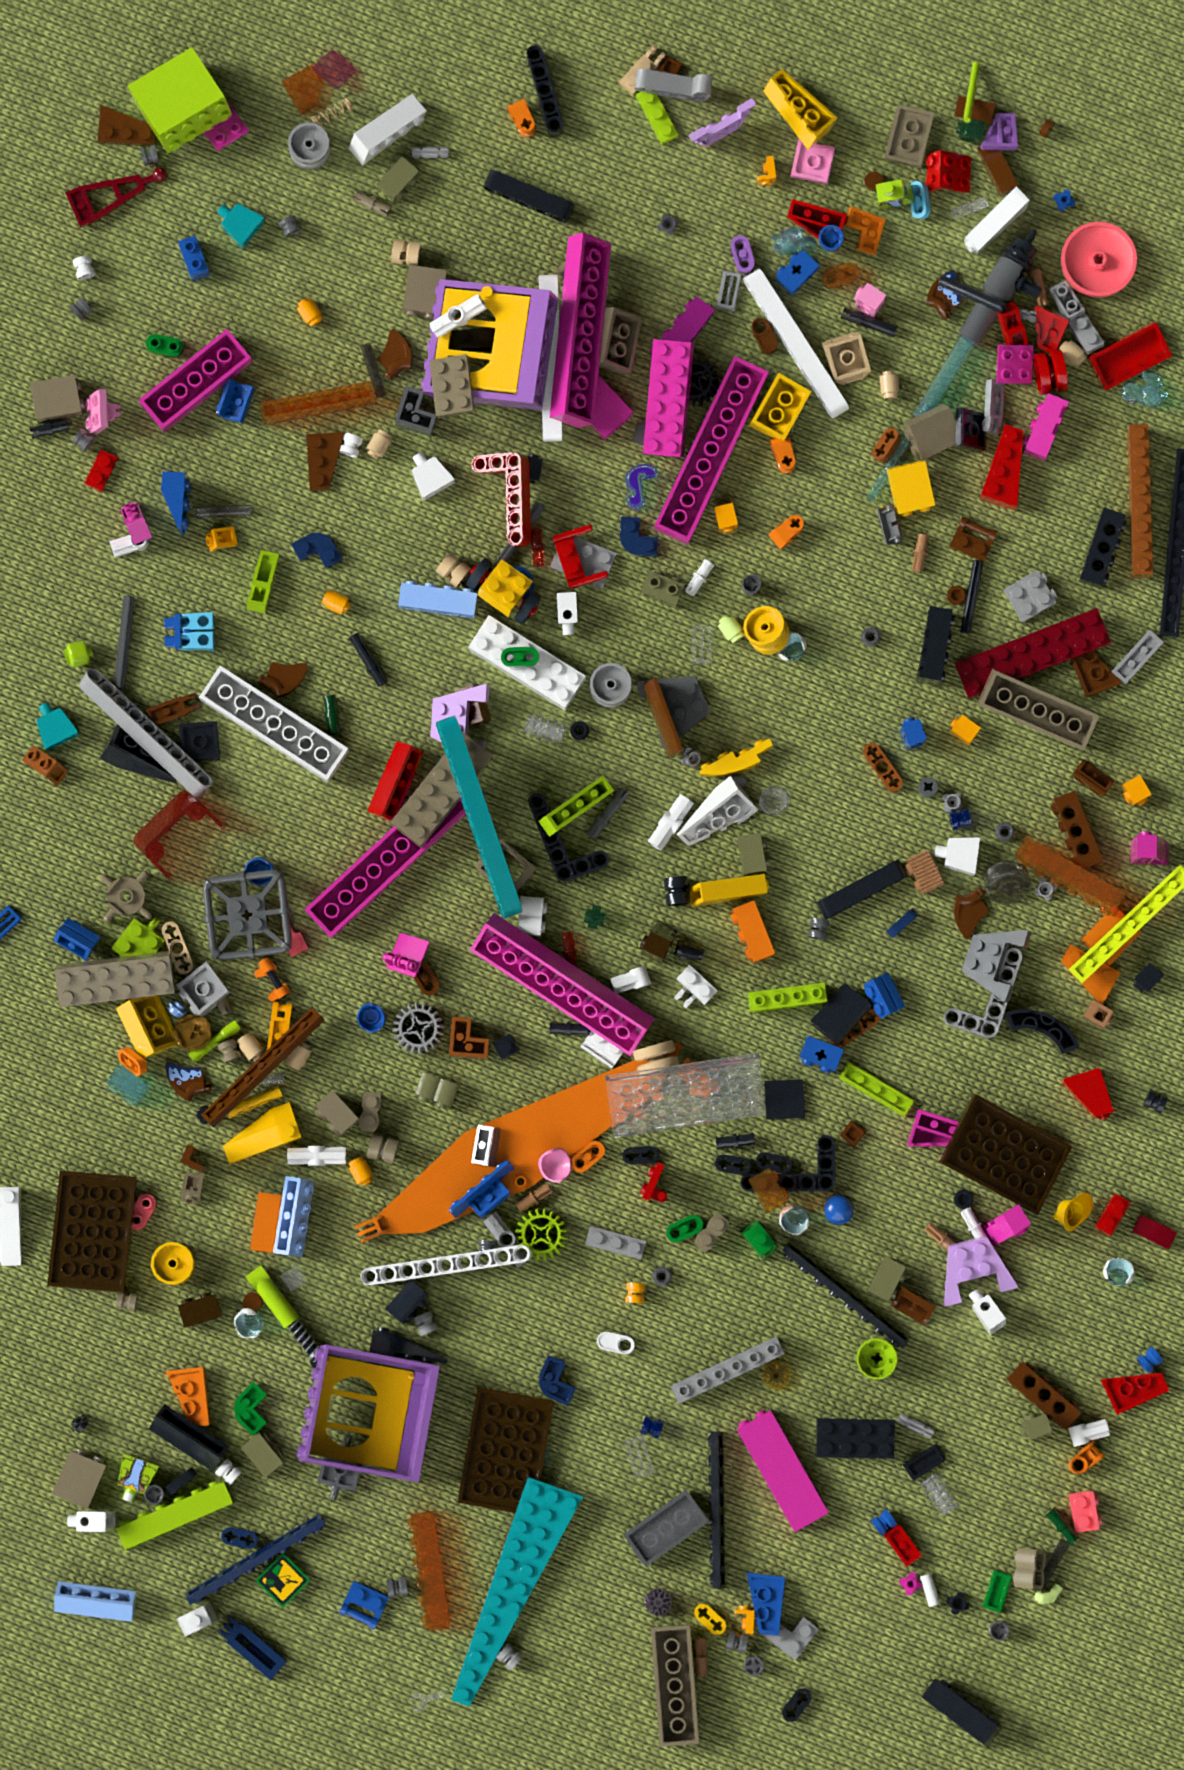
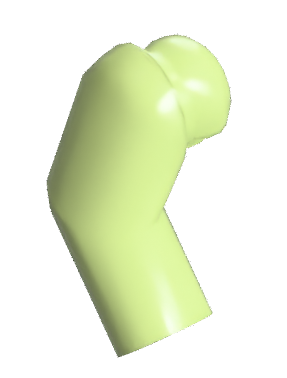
M1055 1583L1049 1592L1043 1593L1038 1591L1034 1598L1042 1605L1053 1603L1063 1588Z

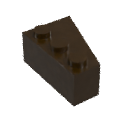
M657 921L649 936L645 935L640 944L641 955L662 965L678 930Z

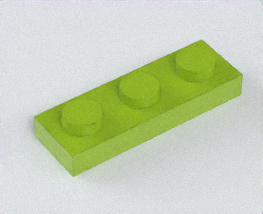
M637 93L636 98L661 145L677 138L678 133L659 97L651 93Z

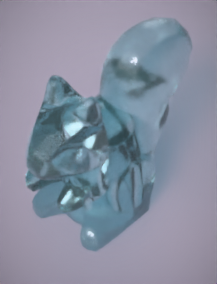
M803 227L788 228L786 231L781 230V237L776 234L772 235L774 239L772 248L780 256L792 252H801L802 250L805 252L814 251L818 243L813 237L802 234Z
M1142 371V378L1146 383L1143 387L1133 382L1123 387L1121 391L1122 398L1128 403L1134 404L1139 402L1143 406L1154 409L1167 400L1168 393H1161L1159 391L1163 387V382L1157 383L1160 377L1156 373Z

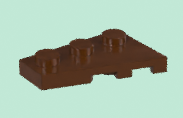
M100 105L98 143L151 146L155 144V133L148 123Z
M344 432L306 434L310 492L329 491Z
M1095 651L1070 660L1086 698L1122 684L1108 666L1097 656Z

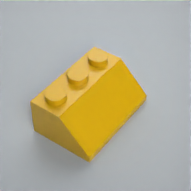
M778 373L751 419L749 426L764 435L784 441L812 391Z
M159 995L134 998L116 1008L137 1054L142 1058L152 1057L178 1045L173 1034L174 1027Z

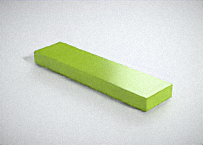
M851 1062L847 1063L839 1077L840 1080L903 1117L907 1116L915 1100Z

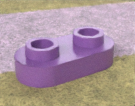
M736 236L732 239L730 246L734 263L740 273L747 274L754 268V258L750 243L746 237ZM742 244L743 249H738L736 246ZM742 262H747V263H748V266H747V267H743V266L741 265V263H742Z

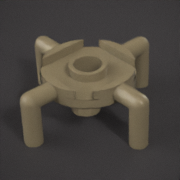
M142 871L136 879L124 877L113 881L105 874L100 876V880L109 887L107 890V902L111 909L103 918L107 924L113 922L112 918L116 914L131 916L139 912L148 921L153 919V914L143 906L146 894L141 884L145 880L150 879V874L147 871ZM124 891L131 893V899L127 902L121 900V894Z

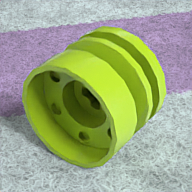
M875 1337L864 1341L860 1345L857 1352V1365L866 1377L883 1379L895 1370L897 1353L894 1346L888 1340ZM878 1352L882 1360L874 1363V1359H871V1356H875Z

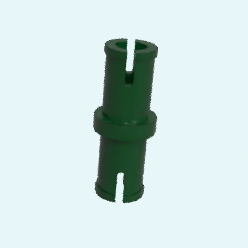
M335 695L323 697L326 711L324 718H327L328 735L340 733L338 716L340 715L337 712Z
M1055 1507L1045 1515L1057 1528L1056 1531L1060 1532L1070 1545L1080 1538L1069 1525L1070 1522L1068 1520L1065 1521Z

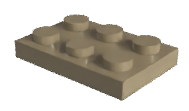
M898 104L884 160L921 168L934 113Z
M464 354L429 360L436 417L475 412L468 355Z

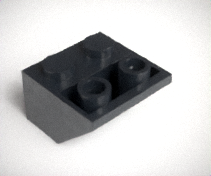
M410 1280L385 1309L401 1324L405 1322L409 1324L416 1316L414 1311L418 1307L422 1309L428 1302L426 1299L428 1294Z

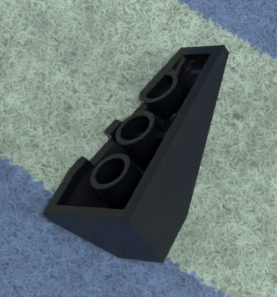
M116 724L102 751L100 759L116 768L172 783L177 781L128 733Z
M378 1327L377 1331L373 1330L369 1353L445 1364L448 1362L447 1359L389 1332V1328Z

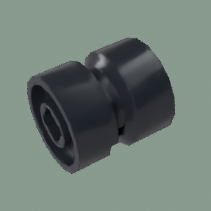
M688 876L663 879L664 890L668 891L665 895L666 906L691 904L690 893L686 891L689 888Z

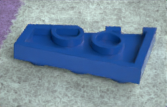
M747 1573L759 1634L779 1636L785 1577Z

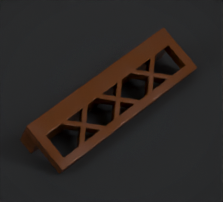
M187 1144L180 1163L207 1175L209 1170L203 1165L196 1163L200 1151Z

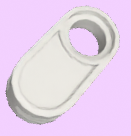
M603 1332L597 1338V1344L600 1349L629 1354L634 1349V1341L628 1336ZM622 1340L630 1341L631 1348L628 1351H623L620 1348Z

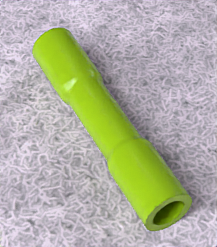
M235 1020L214 1035L207 1046L201 1050L191 1051L188 1055L194 1063L197 1062L218 1044L241 1030L240 1026Z

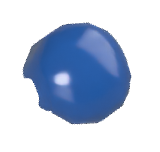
M255 857L247 862L244 871L247 873L274 870V866L270 860L264 857ZM273 877L248 881L257 886H264Z
M367 1003L359 1009L357 1021L363 1030L374 1033L385 1025L386 1013L380 1005Z
M835 1194L830 1196L825 1202L824 1213L827 1220L832 1224L843 1225L851 1220L853 1206L847 1197Z

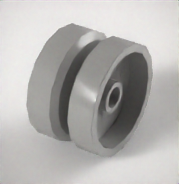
M306 122L299 124L292 130L288 138L291 159L297 166L303 169L313 170L319 168L326 163L330 156L331 147L327 132L315 123Z
M606 663L594 670L590 678V693L595 702L605 708H615L626 702L631 693L632 680L629 672L623 666L616 663ZM607 683H614V687L609 688Z

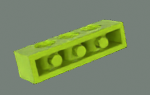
M603 775L539 820V823L550 837L614 792V790Z
M825 983L748 992L747 994L750 1013L827 1003Z

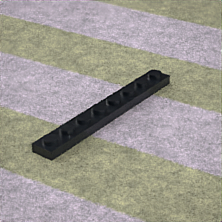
M787 1243L782 1250L787 1260L790 1262L795 1261L799 1264V1269L805 1274L810 1273L815 1277L814 1281L818 1285L826 1286L829 1289V1293L836 1299L841 1298L849 1310L857 1311L860 1314L859 1317L864 1322L873 1324L875 1331L882 1336L884 1334L888 1336L892 1345L897 1348L900 1346L902 1349L907 1345L908 1338L792 1244Z
M723 1431L710 1432V1436H708V1446L711 1447V1455L708 1457V1465L711 1467V1475L708 1478L709 1486H711L709 1505L712 1509V1514L709 1515V1524L712 1526V1534L709 1536L712 1553L709 1560L710 1565H712L710 1584L713 1585V1589L725 1588Z

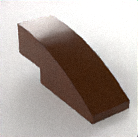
M981 146L977 147L989 178L994 183L1000 197L1009 194L1015 187H1019L1000 150H981Z

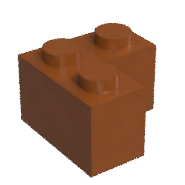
M452 1017L449 1057L488 1060L489 1039L470 1038L472 1019Z

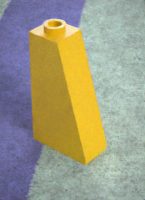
M765 874L701 882L688 888L691 907L762 896L768 893L769 883L765 879Z

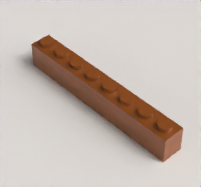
M1129 424L1127 428L1131 578H1151L1153 575L1149 430L1148 424Z

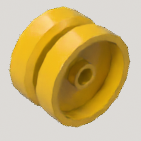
M761 606L754 609L744 621L743 630L745 636L759 653L765 655L778 653L786 647L790 640L791 632L788 623L782 614L771 606Z
M168 1242L160 1245L154 1251L151 1258V1269L159 1281L168 1285H180L192 1276L195 1270V1259L193 1253L186 1246L177 1242ZM172 1260L176 1261L175 1267L169 1266V1263H171Z

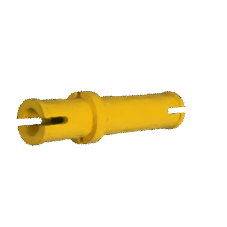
M277 1085L252 1097L243 1099L227 1114L229 1119L244 1112L248 1113L249 1110L283 1097L279 1086Z

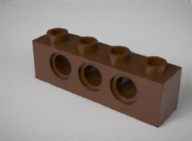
M1072 791L1052 800L1053 804L1050 806L1053 814L1059 818L1058 827L1061 833L1066 835L1067 840H1065V844L1069 851L1072 850L1074 855L1072 861L1075 868H1079L1081 872L1102 864L1103 858L1076 792ZM1064 810H1071L1074 815L1073 818H1066ZM1071 828H1079L1081 831L1080 836H1073ZM1085 845L1088 853L1081 854L1078 851V846Z
M1020 1362L1005 1380L1066 1431L1081 1414L1078 1410L1080 1407L1072 1400L1068 1402L1063 1397L1065 1394L1057 1387L1053 1389L1048 1385L1050 1381L1042 1374L1038 1376L1033 1372L1035 1368L1030 1363L1026 1362L1024 1364ZM1028 1376H1031L1035 1381L1034 1386L1031 1388L1025 1385V1379ZM1042 1389H1046L1049 1392L1047 1400H1042L1039 1396ZM1057 1402H1061L1064 1405L1062 1413H1057L1054 1409Z

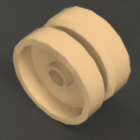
M673 1040L632 1051L635 1061L647 1060L648 1062L637 1067L639 1077L650 1074L654 1076L680 1066L677 1056L665 1058L664 1055L675 1050Z

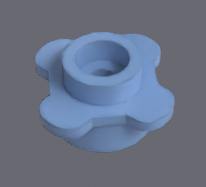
M180 1001L169 1003L170 1007L168 1010L175 1017L181 1018L182 1015L187 1014L185 1005Z

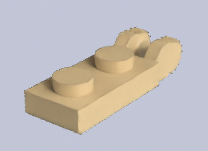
M653 45L619 81V84L631 95L637 92L635 90L637 70L649 69L656 71L660 63L665 59L666 54L664 52L657 57L654 63L649 59L657 51L658 47L656 45Z

